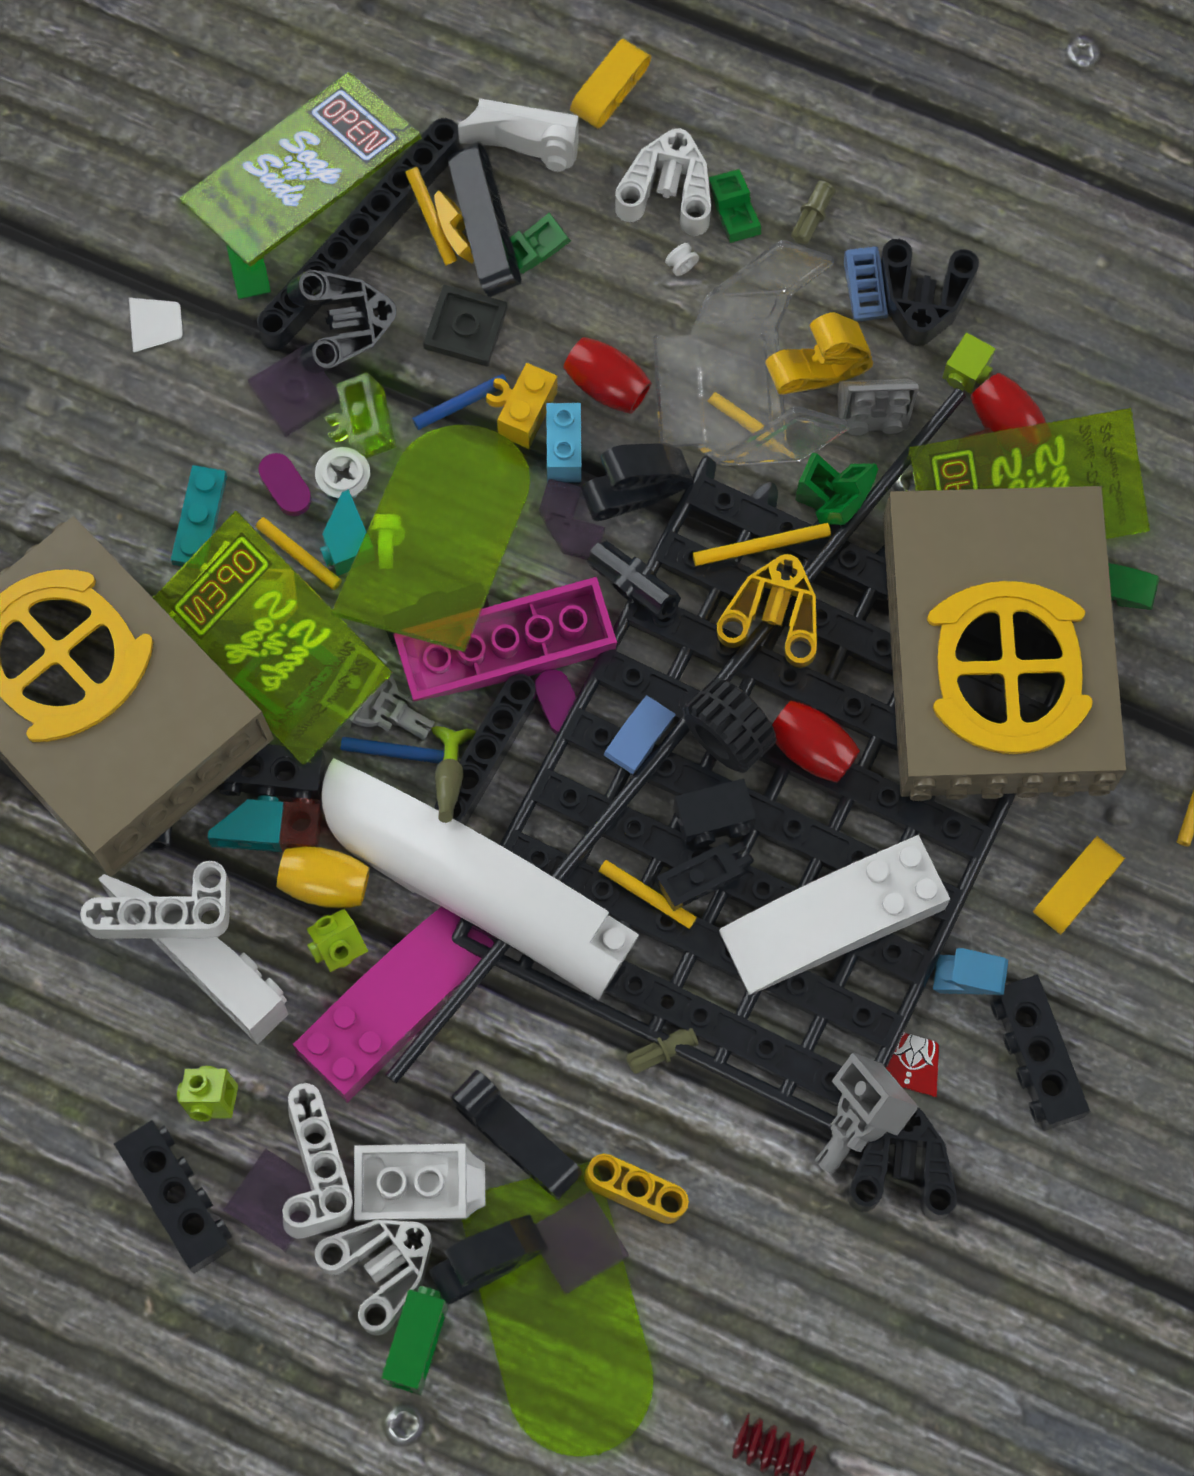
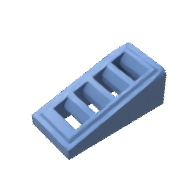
M878 247L845 251L843 262L853 320L857 322L887 318L886 298ZM856 276H873V278L856 280ZM875 288V292L858 294V290ZM877 301L878 304L877 306L860 307L859 303Z

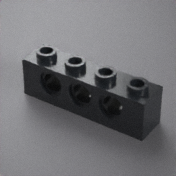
M267 744L216 789L221 794L227 796H240L241 792L255 793V797L263 795L273 797L285 796L290 797V800L302 804L311 803V799L320 800L326 763L324 751ZM250 765L260 768L258 774L254 777L242 775L243 770ZM284 769L295 771L294 777L288 781L277 779L279 772Z
M1038 974L1006 984L1004 995H992L993 1000H990V1005L997 1021L1002 1020L1006 1031L1003 1034L1005 1047L1010 1055H1015L1019 1067L1016 1068V1075L1022 1089L1027 1088L1032 1102H1029V1110L1036 1124L1041 1123L1043 1131L1084 1118L1090 1112ZM1025 1012L1029 1014L1033 1020V1026L1022 1027L1016 1021V1013ZM1038 1046L1042 1048L1046 1054V1060L1042 1062L1033 1060L1029 1055V1047ZM1051 1080L1055 1082L1059 1088V1094L1057 1096L1047 1095L1042 1089V1081Z
M151 1120L114 1143L188 1268L193 1273H196L232 1250L227 1240L233 1236L222 1218L214 1221L208 1209L214 1205L203 1187L195 1190L189 1180L195 1174L184 1156L176 1159L170 1149L176 1143L165 1125L158 1129ZM157 1155L165 1156L166 1165L161 1171L150 1172L148 1170L151 1158ZM175 1186L184 1187L185 1196L182 1201L175 1204L167 1201V1194L171 1188ZM193 1217H201L204 1219L203 1230L196 1235L187 1234V1222Z

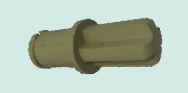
M818 181L808 202L801 206V215L791 233V237L795 239L796 243H809L819 222L825 220L826 215L824 212L836 192L830 183Z
M690 1028L689 1031L680 1029L669 1034L670 1037L667 1040L662 1041L661 1038H657L659 1045L652 1042L627 1054L626 1060L631 1071L634 1074H638L663 1061L666 1063L671 1062L670 1058L676 1055V1045L698 1046L699 1043L693 1029Z

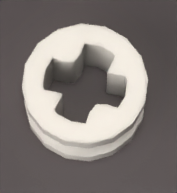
M688 243L676 247L665 260L669 267H674L673 273L676 276L688 272L699 260L696 252L691 253L692 247Z

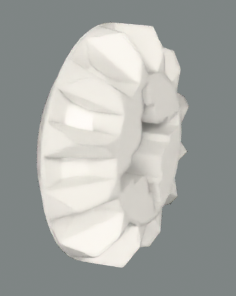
M338 447L327 451L319 459L315 469L318 487L328 497L332 496L338 499L341 493L348 489L351 496L356 498L359 492L366 489L369 477H371L370 467L366 458L359 451L349 447ZM350 466L349 476L352 480L343 478L336 484L337 474L334 470L343 471Z

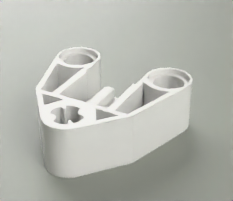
M675 128L641 149L616 189L615 212L625 222L639 220L645 212L648 197L650 198L656 170H662L657 193L663 194L664 198L676 196L681 174H684L686 179L681 203L680 226L686 234L698 236L707 231L710 222L711 202L707 163L691 135L686 130ZM629 198L634 199L637 202L633 204L625 203L624 200ZM692 212H698L702 216L694 218L688 214Z
M375 1220L329 1236L317 1244L315 1259L319 1267L330 1275H338L346 1271L356 1262L364 1260L389 1240L393 1243L391 1246L363 1265L374 1282L377 1284L405 1262L409 1265L379 1287V1291L361 1304L358 1318L362 1327L370 1334L382 1335L388 1332L402 1313L408 1290L418 1292L419 1286L423 1285L432 1249V1238L428 1228L421 1223ZM412 1233H415L416 1237H418L419 1233L423 1235L421 1238L423 1246L415 1250L413 1245L411 1249L406 1247L409 1244L408 1236ZM331 1247H338L343 1251L341 1261L335 1265H328L323 1262L324 1252ZM374 1307H381L386 1311L385 1321L378 1326L369 1325L366 1321L367 1312Z

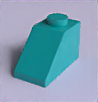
M349 489L341 493L322 533L325 546L320 547L326 567L333 565L337 576L376 562L373 546Z
M266 795L258 796L257 800L247 799L208 831L207 838L211 847L282 852L287 813L284 802H280L276 797Z

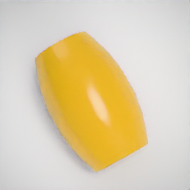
M307 846L287 848L284 850L281 858L276 887L293 898L312 905L327 908L359 907L364 900L370 867L352 856L335 850Z

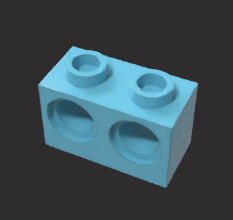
M546 403L547 483L581 482V403Z

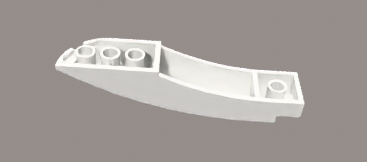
M334 758L332 759L323 780L322 807L331 833L348 852L412 893H417L478 926L537 961L593 998L600 999L637 941L638 933L609 916V912L487 837L453 818L448 823L441 822L438 818V810Z

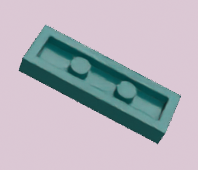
M192 465L171 555L172 565L201 570L205 563L208 564L227 480L226 470Z

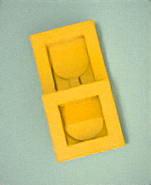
M438 191L434 195L437 216L443 232L456 253L472 264L474 259L469 240L462 232L466 228L461 209L451 198Z

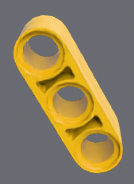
M622 38L578 91L571 103L570 112L595 128L600 129L644 75L651 62V55L626 39Z
M1096 836L1033 910V913L1061 935L1125 860V857L1099 836Z
M599 1154L595 1156L585 1170L584 1180L590 1190L658 1222L665 1224L675 1223L688 1208V1195L680 1186L612 1155ZM596 1166L607 1167L611 1172V1180L607 1182L599 1181L593 1174V1168ZM630 1181L640 1182L645 1188V1195L642 1197L632 1196L628 1192L627 1183ZM670 1196L676 1199L679 1206L678 1211L670 1213L664 1210L661 1205V1198Z

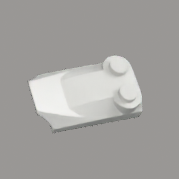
M479 98L477 108L465 120L459 122L458 125L459 144H474L479 141L482 145L506 147L526 155L539 157L548 169L556 172H562L572 167L576 160L578 152L577 115Z
M466 1144L354 1146L355 1222L467 1219L473 1212L485 1206V1162L473 1155Z

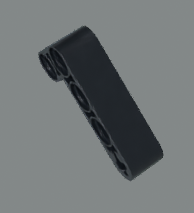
M475 1070L452 1094L451 1100L461 1115L557 1201L583 1174L580 1167L501 1096L499 1089L480 1071Z

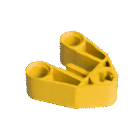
M835 312L821 315L810 323V329L817 342V345L813 347L814 349H785L772 354L765 361L779 394L828 387L840 381L859 376L873 366L871 351L858 322Z
M784 554L747 577L718 620L717 635L719 641L727 647L736 648L741 646L748 638L752 621H755L764 588L771 589L762 616V621L768 622V624L782 626L791 595L796 596L797 599L789 623L784 654L786 660L791 665L802 668L811 664L816 656V596L799 559L793 555ZM785 565L791 566L792 573L796 576L793 578L790 575L789 580L781 579V572L777 570L779 568L784 570ZM728 622H737L742 626L743 631L738 637L729 638L723 633L724 625ZM803 641L809 645L811 651L808 656L797 658L791 653V646L795 642Z

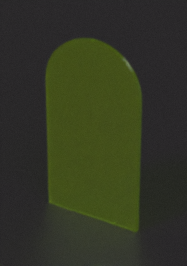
M453 425L438 428L412 442L397 462L332 609V616L465 652L529 495V467L523 454L514 443L493 430L472 425Z
M590 1162L578 1165L583 1174L558 1201L532 1178L494 1188L489 1187L485 1190V1206L473 1212L467 1219H461L467 1238L508 1220L531 1215L548 1246V1249L539 1256L479 1290L506 1395L516 1421L524 1432L542 1447L561 1455L573 1457L601 1456L602 1453L626 1441L640 1426L649 1409L654 1384L650 1355L607 1198L593 1192L585 1184L584 1174ZM598 1166L593 1168V1174L596 1179L602 1181Z

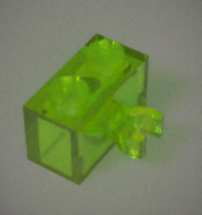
M367 372L336 384L343 415L331 413L325 417L326 422L330 426L339 424L337 430L328 433L329 437L334 442L343 441L348 437L349 444L366 459L396 448L384 388Z

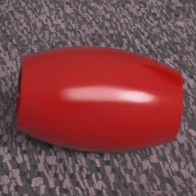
M587 337L581 338L576 343L563 366L568 376L585 394L611 409L632 414L639 407L652 385L644 371L630 357L609 344Z
M997 373L990 377L971 394L972 404L983 427L1009 453H1011L1013 448H1019L1021 460L1036 452L1038 446L1046 443L1051 438L1049 427L1038 405L1021 386L1002 373Z
M791 700L772 723L777 738L776 745L798 766L817 777L838 783L860 753L856 743L837 722L811 706Z

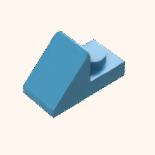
M957 948L955 955H940L936 965L933 990L940 994L1004 995L1009 960L1000 956Z

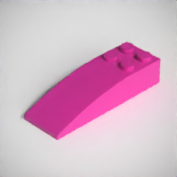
M597 577L393 634L413 702L503 683L515 674L531 676L542 673L545 670L557 669L598 657L600 653L616 649L617 645Z
M443 907L437 909L371 967L293 1044L296 1053L347 1103L433 1018L482 959L452 941V934L461 918L460 916ZM471 928L467 936L490 948L494 944L488 936Z

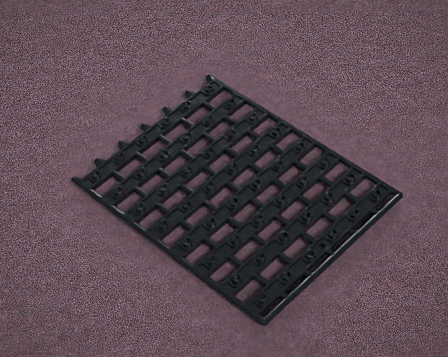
M711 455L703 456L692 476L693 484L685 489L646 565L655 574H657L661 567L710 590L698 615L678 607V610L670 618L667 617L663 620H660L638 602L631 603L627 600L613 627L617 640L616 649L605 651L598 655L499 844L500 846L551 875L566 858L567 854L522 833L535 806L538 805L587 829V832L625 787L630 775H635V773L631 774L604 756L606 749L621 728L585 711L598 685L639 704L647 695L675 713L674 720L679 722L683 717V707L700 692V690L679 681L692 655L723 669L741 646L730 648L719 641L717 625L710 622L722 596L732 600L747 577L756 572V570L740 563L743 556L695 566L693 552L709 548L679 535L678 532L690 509L740 532L735 543L820 524L819 520L813 525L777 509L778 489L773 482L763 484L749 496L714 480L716 460ZM829 524L831 536L775 549L797 557L802 561L801 564L805 570L840 528V524ZM848 541L845 542L822 571L865 590L853 615L816 599L817 640L836 649L824 674L808 667H795L786 660V657L773 651L784 627H789L795 604L785 615L782 626L777 625L736 674V676L743 678L738 688L748 696H750L756 684L787 700L811 706L826 714L838 724L870 738L858 764L853 763L838 783L817 777L790 760L776 743L759 759L776 768L763 795L747 788L756 821L754 828L750 829V833L742 836L740 842H744L747 850L736 857L739 859L750 854L758 836H761L809 859L810 861L797 888L749 865L743 868L746 873L741 878L715 890L702 918L697 917L693 926L688 929L600 873L598 869L586 864L592 851L591 849L563 883L607 910L609 916L626 927L633 928L684 953L670 982L624 960L604 991L605 994L652 1016L649 1024L596 1000L586 992L582 993L533 969L532 966L535 960L525 954H522L519 961L503 955L495 964V966L658 1045L657 1038H661L664 1041L670 1037L661 1031L665 1023L679 1030L685 1029L689 1031L692 1028L697 1039L718 1048L714 1057L693 1046L682 1044L676 1045V1055L830 1130L831 1123L836 1116L793 1096L796 1087L837 1107L839 1105L842 1093L832 1080L842 1066L814 1053L827 1023L880 1048L874 1061L882 1063L887 1069L1017 794H1003L1002 797L998 798L987 824L984 825L935 802L936 796H932L931 799L925 801H913L910 799V796L901 797L899 784L870 771L882 745L898 751L894 690L888 703L885 704L836 681L848 655L893 675L890 633L866 622L877 597L888 601L885 545L874 554ZM764 588L757 611L762 615L771 590L768 588ZM1016 612L1013 614L1015 653L1020 660L1059 659L1062 657V650L1056 637L1028 625V613ZM985 613L972 621L964 630L962 636L990 648L991 652L986 661H997L1002 658L1000 620L996 613ZM629 626L680 649L667 675L617 652ZM723 628V633L727 637L736 638L739 636ZM1044 673L1055 678L1044 704L1019 693L1020 716L1024 722L1030 723L1041 719L1055 706L1064 686L1062 674ZM995 674L962 675L958 677L957 683L963 697L979 715L993 723L1006 722L1005 686L993 681ZM567 744L618 768L605 795L554 772ZM654 744L652 752L649 754V756L654 752L658 745ZM706 750L699 765L671 752L647 782L678 796L731 782L732 780L712 771L717 759ZM788 775L840 798L828 825H824L776 802ZM853 805L905 829L898 843L919 835L969 860L957 887L942 881L950 901L945 910L930 916L940 923L927 950L891 933L845 953L832 981L806 970L752 995H749L746 990L735 1014L683 989L696 960L742 981L720 935V928L714 925L728 897L756 910L817 880L823 866L835 872L880 852L840 832ZM627 806L602 835V837L650 859L640 880L650 888H653L663 866L672 869L713 848L709 845L699 848L695 847L694 844L685 846L676 813H674L667 826ZM460 918L452 934V941L482 958L490 947L467 937L471 928L492 939L497 940L498 938L469 921ZM857 960L910 984L897 1013L844 988ZM762 991L814 1016L801 1045L748 1020ZM665 996L673 998V1007L669 1009L662 1007L661 999ZM730 1055L783 1080L780 1088L727 1064Z

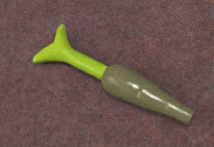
M435 726L431 729L432 733L445 745L444 758L438 764L435 771L436 796L439 806L438 818L441 822L448 823L453 818V809L463 780V767L458 762V749L462 744L472 740L476 731L469 728L454 731L447 727Z

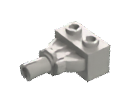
M356 644V651H352V655L347 659L321 703L323 706L320 712L328 707V710L323 714L349 729L354 723L363 727L379 726L389 732L392 725H398L424 741L435 721L429 720L405 704L409 695L399 690L394 678L385 671L388 661ZM362 659L364 661L359 662L358 665L363 663H369L370 666L367 669H363L367 665L358 666L356 662ZM354 668H361L362 671L360 672V674L362 675H354L355 673H352L349 670ZM349 676V678H345L341 682L351 681L350 683L353 684H348L349 688H343L345 692L340 694L341 696L338 697V700H331L334 704L328 702L329 698L336 699L332 696H339L335 693H339L337 689L342 688V686L338 685H344L339 680Z
M856 1053L850 1055L832 1080L842 1093L838 1105V1115L831 1123L833 1135L831 1140L815 1158L819 1166L831 1174L837 1171L851 1149L861 1152L868 1142L881 1138L886 1132L898 1136L918 1109V1105L882 1063Z

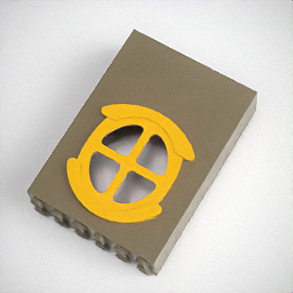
M1102 486L891 491L883 515L901 797L910 796V799L913 801H925L931 799L932 796L946 795V798L949 800H960L967 798L968 795L982 794V798L996 799L1002 797L1003 794L1017 793V796L1020 798H1032L1038 796L1039 793L1053 792V796L1067 797L1074 795L1075 792L1089 791V795L1103 796L1109 794L1110 791H1114L1126 772ZM990 612L996 613L1000 620L1002 658L997 661H959L955 656V651L964 630L979 616ZM1016 612H1026L1043 622L1056 637L1062 650V657L1059 659L1020 660L1015 653L1013 614ZM1028 673L1062 674L1064 686L1055 706L1041 719L1030 723L1024 722L1020 716L1018 676ZM991 674L1002 676L1005 686L1006 722L993 723L979 715L963 697L957 683L958 677L962 675Z
M74 516L68 521L57 525L46 539L30 547L19 561L0 572V648L7 627L13 622H20L45 649L43 656L14 679H9L5 676L0 658V758L105 874L112 877L269 744L274 737L262 711ZM67 600L89 608L91 615L62 640H55L31 616L29 611L38 602ZM100 626H105L109 629L114 643V663L108 678L98 684L93 682L78 666L69 653ZM56 664L60 665L85 691V697L81 701L66 706L40 704L23 695V690L30 683Z

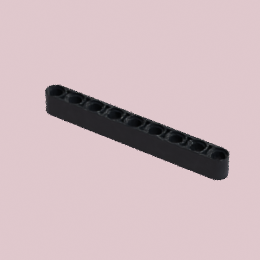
M449 118L435 120L294 277L309 270L349 276L417 201L405 172L418 167L426 188H428L449 165L448 155L460 150L458 125ZM442 137L451 138L449 141L446 142L438 140ZM422 160L430 161V163L426 165L418 164V162ZM402 183L409 185L407 188L403 189L396 187L398 184ZM378 207L388 208L384 212L375 211ZM359 230H364L367 232L365 235L356 236L353 234ZM337 254L346 255V257L340 260L332 259ZM303 281L304 291L311 296L312 288L310 284ZM289 282L265 307L257 319L261 341L265 347L271 350L285 347L321 307L320 304L297 308L289 307L292 303L287 294ZM271 326L281 327L277 332L266 331Z

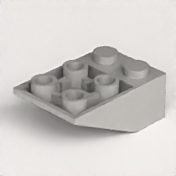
M910 379L840 381L837 392L840 432H848L851 435H863L869 431H883L886 434H896L902 430H907L919 389L918 383Z

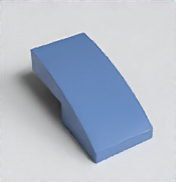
M646 695L614 737L604 756L631 774H634L652 752L654 744L672 724L676 714Z

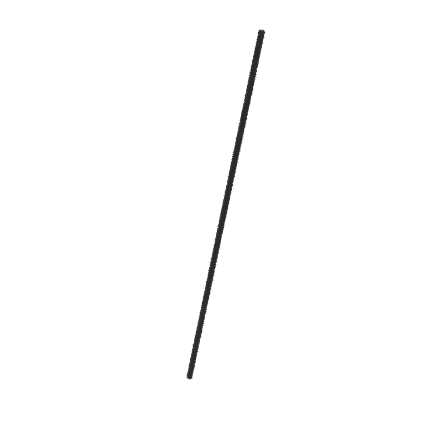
M958 388L954 389L871 489L859 510L845 525H841L804 571L810 584L966 398L963 391ZM791 595L785 615L796 603V596ZM762 621L715 678H721L730 682L777 625ZM684 716L551 874L552 877L562 883L568 878L690 731ZM497 939L385 1074L388 1079L395 1084L398 1083L510 948V945Z

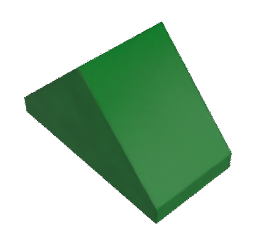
M811 453L798 482L795 501L817 510L836 494L831 481L840 474L818 453Z

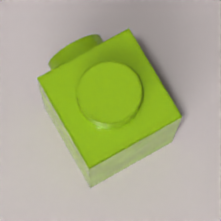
M966 332L946 363L942 378L947 380V383L954 389L958 388L961 391L965 390L972 394L976 386L983 384L991 375L993 368L989 365L992 362L996 348Z

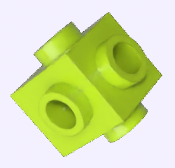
M345 908L331 916L320 918L313 926L306 929L312 939V942L307 944V947L316 963L324 961L330 972L337 968L348 966L354 959L368 952L355 923Z
M213 1066L185 1069L183 1082L177 1088V1100L189 1117L196 1121L207 1122L211 1118H232L239 1085L227 1069H218Z

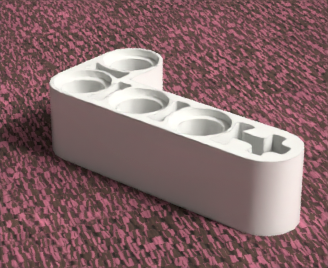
M205 861L194 870L192 896L97 897L85 902L81 908L80 916L88 932L95 938L218 937L226 931L229 924L230 883L226 871L221 864L215 861ZM209 875L221 877L219 884L214 888L202 886L204 879ZM176 910L183 913L181 920L176 924L171 925L164 922L166 915L171 911ZM215 910L220 913L218 920L212 924L201 922L202 916L207 911ZM143 911L146 913L145 919L141 923L136 925L128 923V918L133 912ZM104 912L106 917L101 918L100 924H95L93 919H97L99 913ZM114 919H118L120 924L117 925Z
M308 1083L294 1086L288 1096L289 1118L311 1188L309 1192L289 1198L283 1207V1227L288 1235L297 1239L310 1237L346 1225L352 1215L353 1203L321 1094L314 1085ZM301 1101H306V1104L310 1106V1118L306 1120L302 1104H299ZM311 1133H318L325 1139L319 1144H311L305 1138ZM326 1166L332 1168L335 1172L329 1178H321L315 1173L317 1169ZM336 1200L345 1205V1208L337 1213L330 1212L326 1208L329 1202ZM296 1211H303L309 1215V1219L303 1223H296L290 1219V1216Z

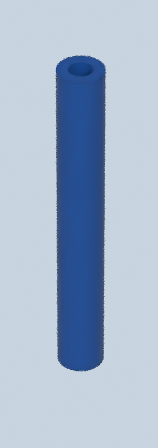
M500 374L413 417L412 421L416 429L420 430L485 398L487 393L493 394L499 391V389L494 388L493 381L495 378H500L507 382L504 374Z
M342 737L341 740L342 751L439 764L444 758V750Z

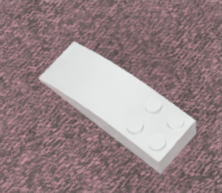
M919 835L792 891L720 928L719 932L748 994L752 995L946 909L950 897Z
M103 874L99 878L109 897H154L137 887ZM176 910L171 911L166 915L164 922L171 925L176 924L181 920L183 913ZM135 911L129 917L136 924H139L145 919L146 913ZM151 938L257 1045L289 1015L284 1005L287 999L283 996L284 992L271 978L263 981L261 973L257 970L259 967L247 954L243 952L238 956L219 938Z

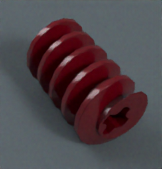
M748 1412L734 1442L732 1458L736 1460L745 1452L747 1453L746 1465L750 1467L757 1459L761 1460L760 1472L763 1474L773 1466L774 1476H782L785 1472L788 1473V1476H805L817 1446L813 1445L807 1452H804L805 1440L799 1438L793 1445H790L791 1433L788 1431L779 1439L776 1438L777 1426L774 1424L763 1432V1419L758 1418L752 1425H749L750 1412Z

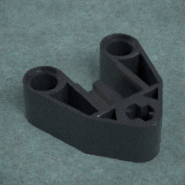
M892 239L884 245L880 260L887 313L908 343L914 346H923L955 321L974 284L979 268V259L973 251L959 249L951 255L941 289L939 305H935L933 303L937 281L931 279V276L924 275V278L917 277L913 301L907 300L912 272L910 270L912 261V248L910 244L902 239ZM898 257L902 260V262L895 263L892 262L889 258ZM963 267L966 268L969 272L961 273L958 272L955 268ZM917 323L923 324L922 327H918Z
M309 270L294 277L287 286L289 299L298 306L352 303V307L327 310L326 324L330 326V330L356 327V332L325 337L306 345L302 349L300 361L302 366L310 373L323 372L373 347L396 317L394 302L358 278ZM303 281L310 284L312 288L311 296L304 291ZM375 311H378V316L374 315ZM317 348L325 355L324 363L317 359Z
M663 443L626 444L612 447L602 453L600 458L607 475L589 480L583 484L581 490L592 519L594 521H603L660 502L692 485L693 479L681 449Z
M920 1108L911 1117L913 1119L911 1124L915 1122L917 1125L913 1127L911 1132L902 1129L898 1136L886 1132L881 1138L867 1143L847 1192V1200L855 1210L869 1212L881 1200L884 1191V1179L887 1174L889 1144H895L892 1178L901 1181H914L917 1147L923 1148L920 1174V1207L927 1218L935 1221L943 1220L956 1207L957 1193L946 1145ZM861 1184L869 1185L874 1191V1199L869 1202L861 1201L856 1195V1187ZM933 1193L944 1195L948 1202L947 1209L937 1210L933 1208L929 1200L930 1195Z
M526 1215L508 1220L455 1243L445 1250L448 1259L429 1270V1273L438 1291L441 1292L440 1295L443 1300L449 1305L511 1273L545 1252L548 1246L532 1216Z

